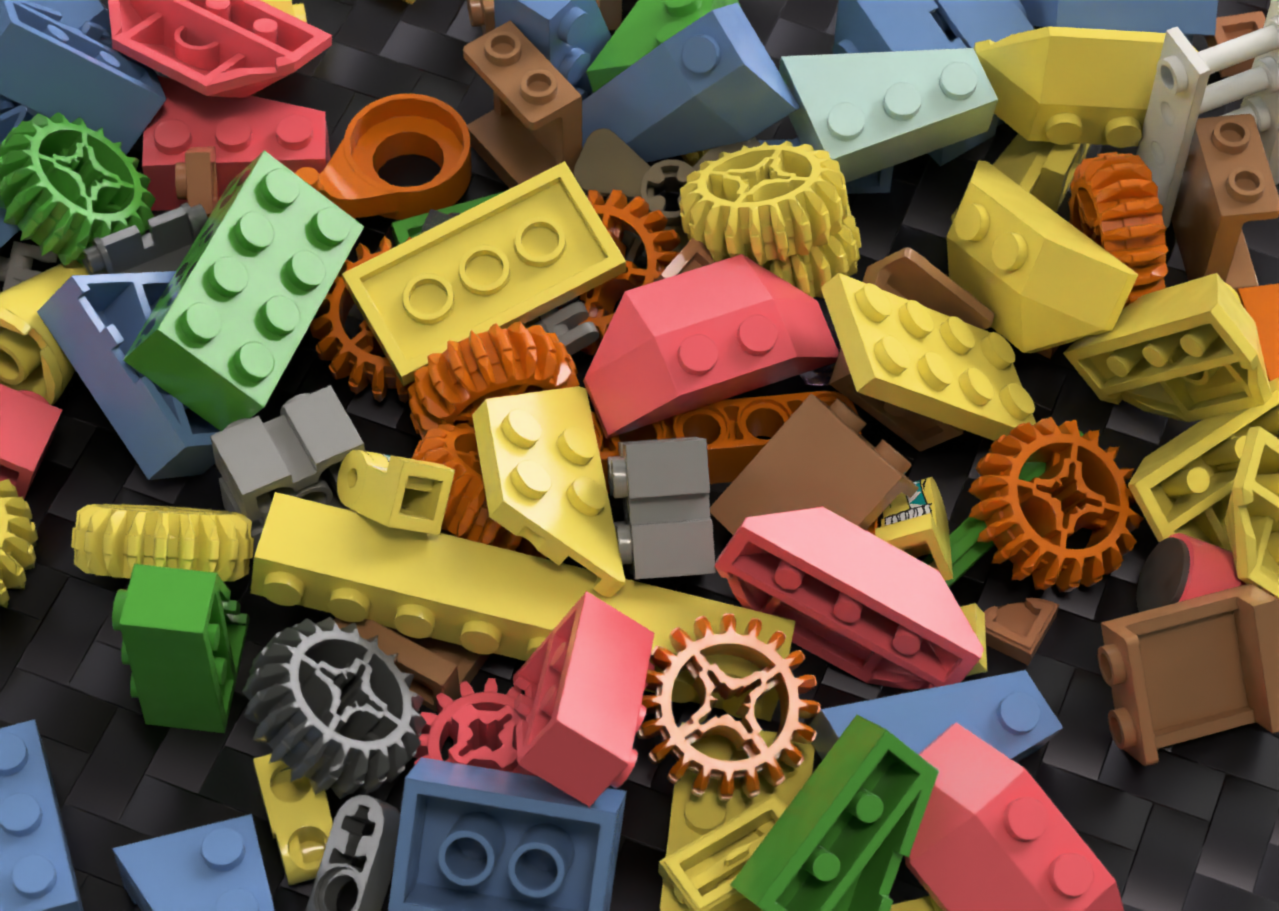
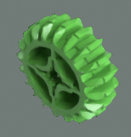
M59 112L51 118L37 113L31 120L27 122L22 121L17 127L12 128L0 144V207L6 209L3 222L17 225L22 231L21 241L31 239L40 246L42 256L50 251L57 254L64 266L74 260L83 265L82 259L85 258L83 250L93 246L92 239L102 238L133 225L137 226L141 236L144 235L149 229L147 220L154 217L151 207L156 198L147 190L151 179L136 171L139 159L127 157L121 150L122 142H111L104 136L102 127L96 131L87 128L81 117L70 123Z

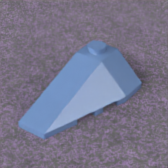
M737 2L711 10L664 41L582 101V149L588 136L593 131L606 128L614 132L648 163L750 140L798 110L800 106Z

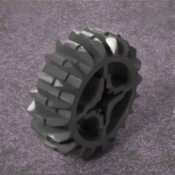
M331 617L317 624L306 618L300 624H296L292 628L287 627L283 632H278L253 660V666L249 670L251 676L247 679V685L242 691L250 700L244 717L260 724L256 728L253 741L268 743L273 749L269 763L282 760L291 768V782L305 776L310 779L315 794L328 790L331 787L340 800L349 794H353L355 791L360 795H367L369 792L376 791L387 782H392L405 769V765L416 755V749L421 744L418 737L427 723L418 713L424 698L409 690L415 675L400 672L395 665L399 653L386 655L378 648V635L364 639L360 637L355 623L339 629Z

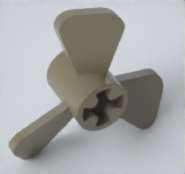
M601 128L593 131L588 136L575 164L574 177L583 192L587 194L590 189L597 190L602 196L609 197L612 190L615 189L621 190L626 195L627 200H632L636 196L644 198L649 204V213L660 210L666 216L668 222L664 230L673 229L676 231L681 242L673 251L681 252L689 242L687 233L683 231L681 211H664L666 207L665 198L658 194L664 190L666 193H680V188L687 184L686 176L693 171H699L700 164L704 161L718 160L721 152L734 153L740 151L743 145L752 148L761 146V144L754 137L747 141L711 148L693 167L683 161L674 159L663 160L650 167L614 132ZM681 195L678 197V206L681 200Z

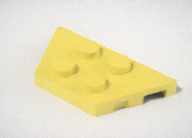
M576 386L485 399L473 413L472 418L489 517L514 535L529 540L536 547L537 551L558 565L568 556L596 575L597 579L593 589L602 596L612 598L624 586L626 580L586 388Z

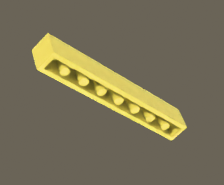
M277 492L274 494L254 555L251 594L266 597L278 605H300L331 613L335 617L347 622H360L365 619L373 620L385 627L397 629L400 633L412 638L430 637L462 645L467 650L477 654L495 653L527 661L586 591L654 632L652 650L655 646H661L675 655L677 652L669 638L672 630L680 627L694 642L697 641L694 634L696 618L705 616L710 622L715 635L719 634V626L725 613H732L736 619V634L744 635L745 629L752 618L762 621V629L757 639L765 644L768 643L776 631H782L786 635V639L777 653L785 659L790 654L796 622L795 620L625 579L626 583L612 598H608L593 589L597 577L585 568L564 563L558 565L552 560L443 533L436 535L391 528L354 511ZM711 655L705 657L710 665L716 663L723 673L732 678H745L756 671H761L758 666L741 657L733 655ZM654 664V671L663 673V671ZM687 668L675 679L671 701L700 704V698L692 685L695 680ZM775 687L755 702V718L771 721L779 700ZM645 688V691H649V692L656 693V692H654V691H651V690ZM748 690L738 698L733 696L727 700L723 699L718 692H712L711 696L718 699L714 708L722 709L734 717L742 718L735 713L742 705L741 703L746 696L753 690Z

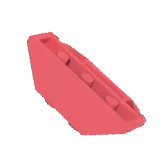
M108 0L112 49L206 96L247 98L294 73L332 46L331 34L260 0Z
M743 254L625 291L583 382L605 438L608 439L836 363L839 351L816 299Z
M823 506L746 517L717 558L714 566L722 578H727L734 596L743 608L795 620L793 643L868 684L911 690L961 683L981 659L984 651L983 646L940 571Z
M958 723L949 726L918 754L935 767L939 773L909 857L905 856V865L942 911H1124L1116 880L1025 768Z

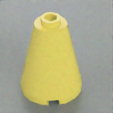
M76 260L66 266L60 263L0 293V384L17 391L27 390L44 397L50 405H54L59 400L76 370L37 311L71 276L89 275L85 267Z

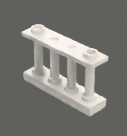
M1271 0L1263 28L1199 52L1194 49L1178 26L1166 31L1142 129V139L1139 141L1136 153L1151 170L1152 181L1158 186L1159 203L1163 205L1162 217L1166 227H1169L1198 116L1243 98L1240 109L1221 116L1251 114L1254 116L1275 185L1279 184V0ZM1255 58L1252 69L1207 85L1210 74Z

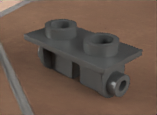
M187 202L180 204L179 208L148 219L150 233L141 236L137 226L133 225L108 236L92 239L93 246L83 250L85 258L82 259V263L89 275L177 271L208 219L207 214L201 204L190 207Z

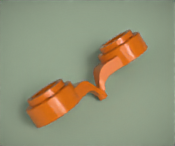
M421 94L391 95L368 104L354 116L346 129L342 142L320 174L312 167L300 168L295 174L353 218L381 215L391 219L403 220L450 207L462 197L468 188L472 173L470 134L461 115L450 105L439 99ZM410 154L428 157L441 168L437 176L430 182L420 186L399 187L391 185L377 174L378 170L388 160L400 155Z

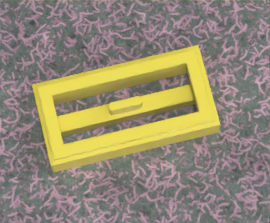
M775 793L659 861L658 872L666 883L668 881L671 882L674 887L675 896L681 904L686 903L690 911H723L745 898L744 895L730 885L735 877L704 896L700 893L742 869L769 831L752 842L743 844L725 855V858L690 879L685 871L772 819L777 822L786 810V807Z

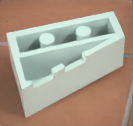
M974 48L781 56L779 73L800 106L798 110L788 116L801 145L810 144L813 146L814 151L823 150L829 152L830 158L839 162L840 172L844 174L845 183L987 132L998 102V98Z

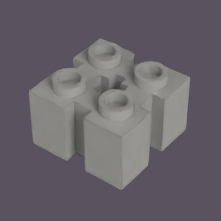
M331 385L311 394L303 393L292 397L282 406L281 416L265 423L262 422L259 415L251 419H239L229 424L224 430L210 436L215 463L222 475L219 478L224 508L229 512H239L252 521L251 537L254 538L253 561L275 492L353 511L340 502L337 492L338 472L343 459L350 451H365V446Z
M694 436L618 442L619 456L607 457V471L610 496L623 498L624 519L623 521L614 522L622 565H627V572L632 574L635 580L716 573L714 567L713 524L710 517L709 503L710 482L707 440Z

